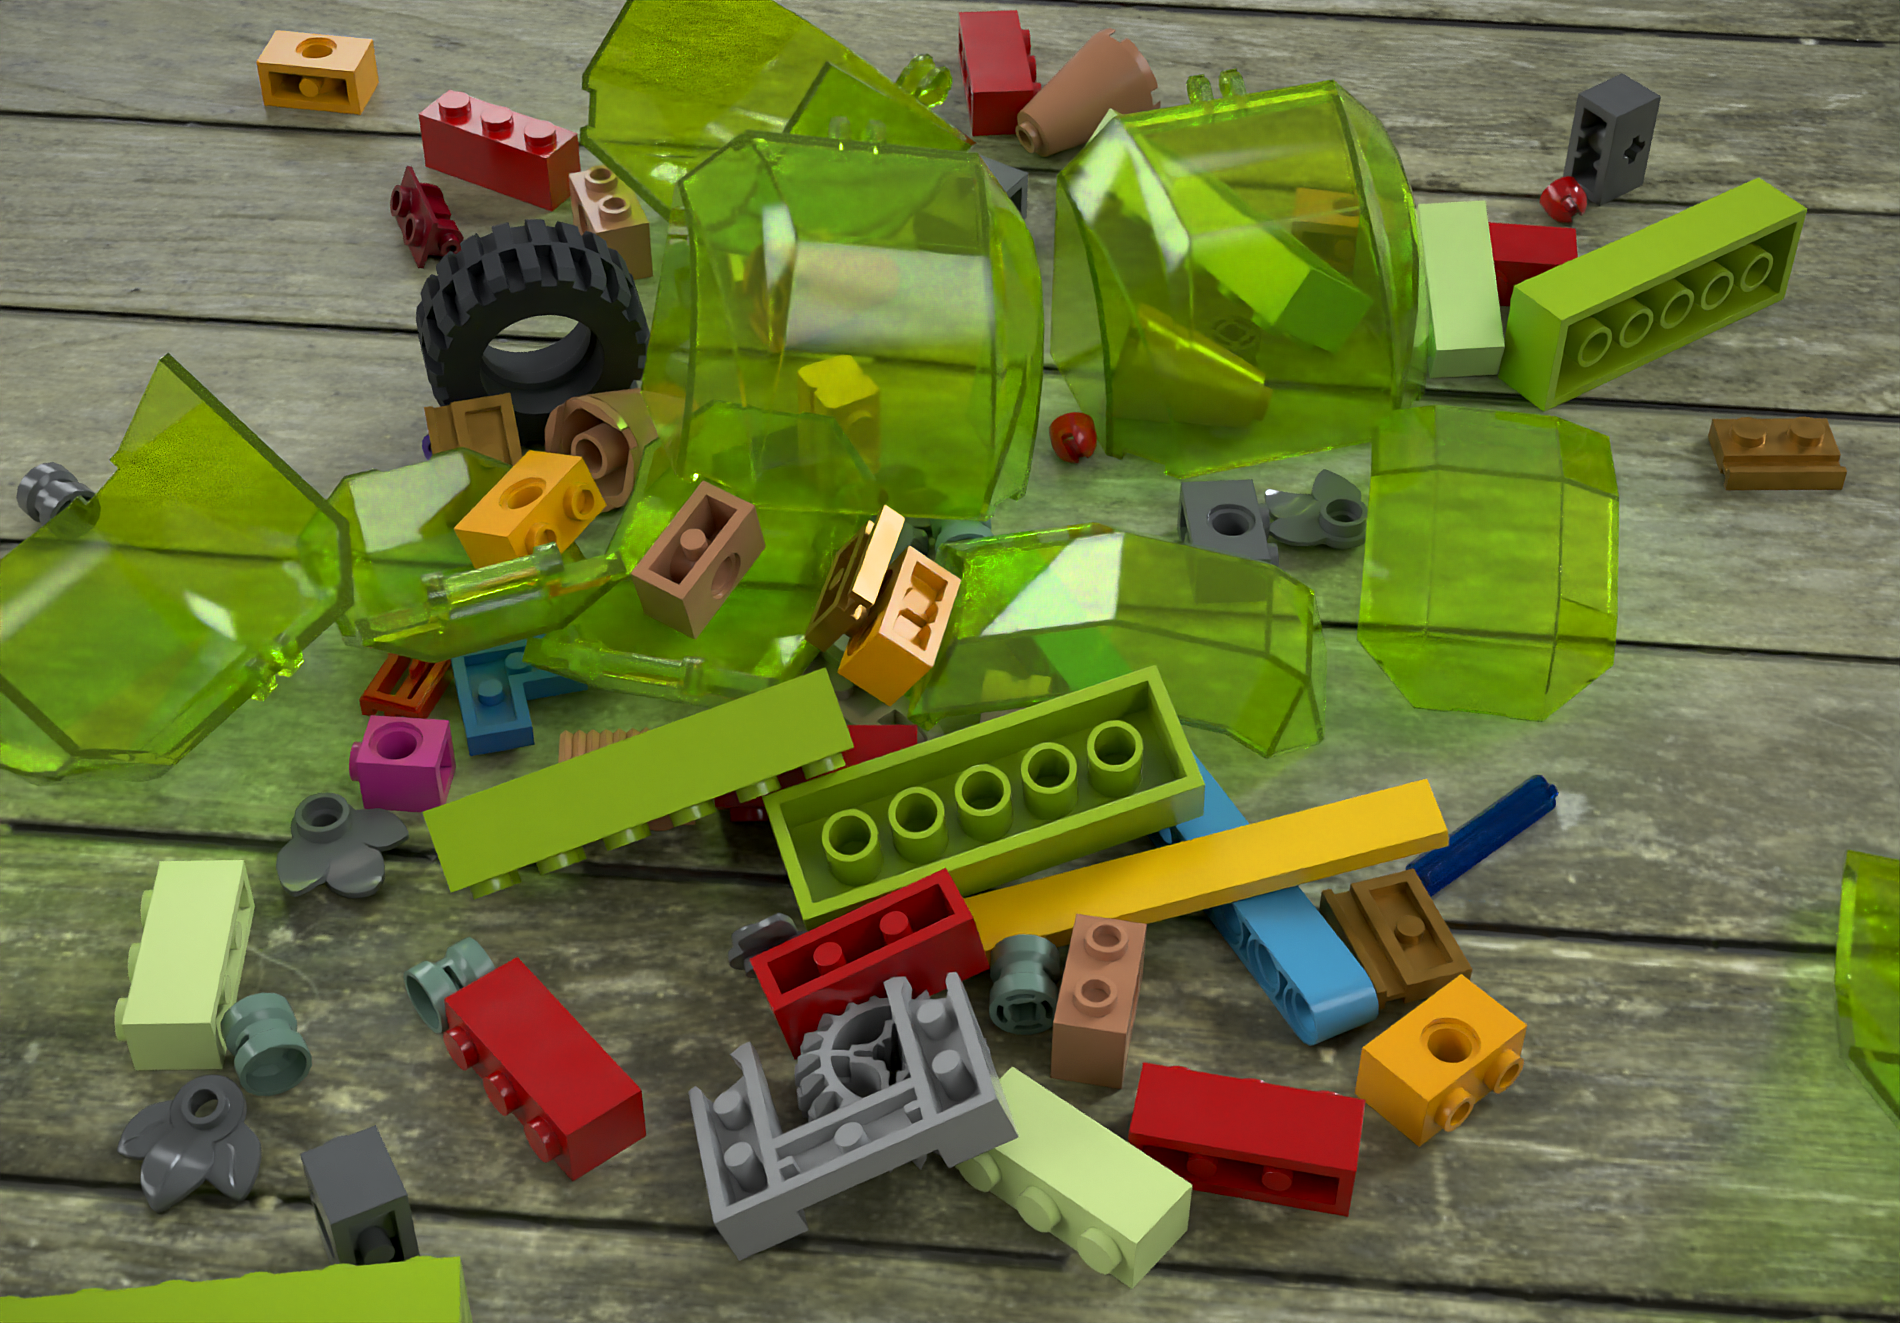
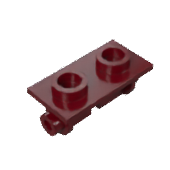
M406 166L401 185H396L392 191L390 211L400 226L404 243L409 246L418 268L423 269L428 255L444 257L450 251L454 254L460 252V243L464 241V237L455 221L450 220L451 213L441 189L434 184L419 182L412 166Z

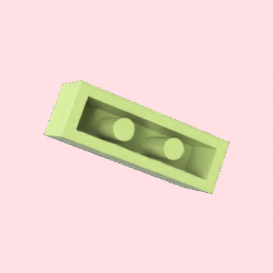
M1486 201L1418 204L1414 226L1405 228L1406 259L1415 260L1417 274L1412 275L1410 281L1411 304L1413 308H1421L1423 323H1418L1416 328L1418 356L1427 357L1430 378L1497 375L1505 343Z
M244 860L160 861L153 890H145L143 892L141 900L143 935L141 943L131 944L128 955V975L131 986L128 998H119L115 1009L116 1037L118 1041H127L135 1071L223 1069L227 1047L221 1034L220 1022L225 1012L236 1003L255 909Z
M1011 1067L999 1081L1019 1138L957 1164L955 1168L960 1171L965 1180L974 1188L983 1192L990 1191L1018 1210L1021 1217L1032 1228L1040 1232H1050L1075 1249L1084 1262L1092 1269L1102 1274L1110 1273L1133 1289L1187 1231L1192 1184L1019 1070Z

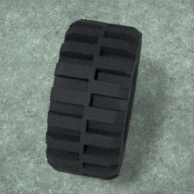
M525 219L524 226L510 228L509 222L492 226L493 233L481 238L475 233L460 243V252L457 254L451 251L448 252L436 265L438 276L431 274L424 283L420 292L422 301L416 310V324L428 381L431 383L433 395L440 407L451 405L452 402L510 393L520 446L527 447L528 441H540L541 445L545 446V427L550 413L566 400L580 395L638 388L636 380L641 381L650 362L647 354L651 349V336L633 276L629 273L625 260L617 250L608 248L606 241L593 232L585 231L581 236L578 226L557 221L555 227L546 226L543 219ZM553 315L578 321L574 329L564 338L539 350L509 352L489 346L492 339L502 330L527 318Z

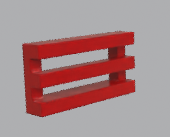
M415 617L359 698L362 715H376L379 710L384 712V716L427 719L454 678L449 650L474 646L473 630ZM432 636L433 639L423 654L419 653L410 665L409 675L395 696L390 695V692L426 638Z

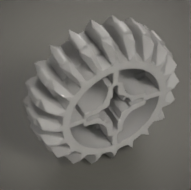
M925 990L916 999H911V1001L931 998L928 991ZM875 995L871 996L867 1002L859 1005L853 1002L849 1003L845 1013L841 1016L824 1013L817 1028L818 1032L804 1034V1041L800 1047L801 1056H798V1063L795 1065V1085L799 1087L797 1088V1103L799 1110H802V1117L808 1118V1121L811 1122L890 1087L893 1069L899 1070L897 1072L896 1084L911 1077L888 998H878ZM938 1149L935 1150V1151H932L933 1153H935V1154L941 1156V1154L939 1153ZM927 1154L912 1160L920 1170L927 1160Z

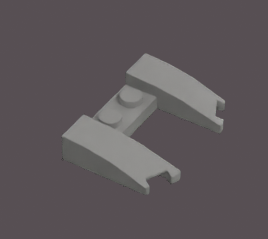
M957 972L947 974L945 981L948 989L947 998L911 1001L912 987L906 976L893 977L883 982L910 1072V1078L783 1134L759 1055L750 1041L740 1045L730 1054L737 1066L743 1071L744 1076L726 1092L720 1094L714 1103L696 1086L688 1091L714 1225L739 1261L808 1231L804 1208L938 1149L948 1168H951L1019 1138L990 1053L964 985Z

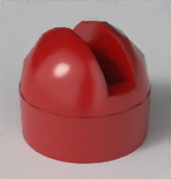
M1565 176L1549 184L1542 192L1539 202L1549 217L1558 223L1569 224L1573 222L1571 217L1576 213L1580 216L1585 213L1587 196L1574 177Z
M1081 412L1066 413L1057 417L1049 426L1051 445L1060 459L1076 464L1079 463V457L1089 458L1094 453L1097 447V433L1094 420L1089 415Z

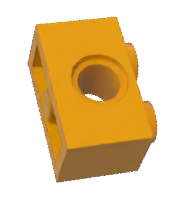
M276 30L256 61L265 106L361 115L379 84L373 39Z
M529 450L453 529L479 577L534 585L607 505L583 457Z
M1461 974L1362 1047L1355 1094L1359 1098L1365 1099V1103L1420 1147L1442 1129L1446 1132H1451L1459 1127L1472 1111L1474 1104L1488 1093L1493 1091L1499 1094L1512 1085L1524 1065V1060L1520 1056L1527 1025Z

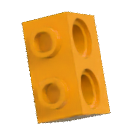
M909 545L887 567L875 603L871 607L870 613L862 627L854 636L849 638L837 673L891 707L933 668L961 579Z

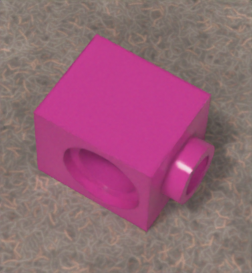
M370 715L362 742L355 741L353 743L349 757L350 778L352 781H359L364 809L381 808L390 811L422 813L446 804L456 769L449 720Z

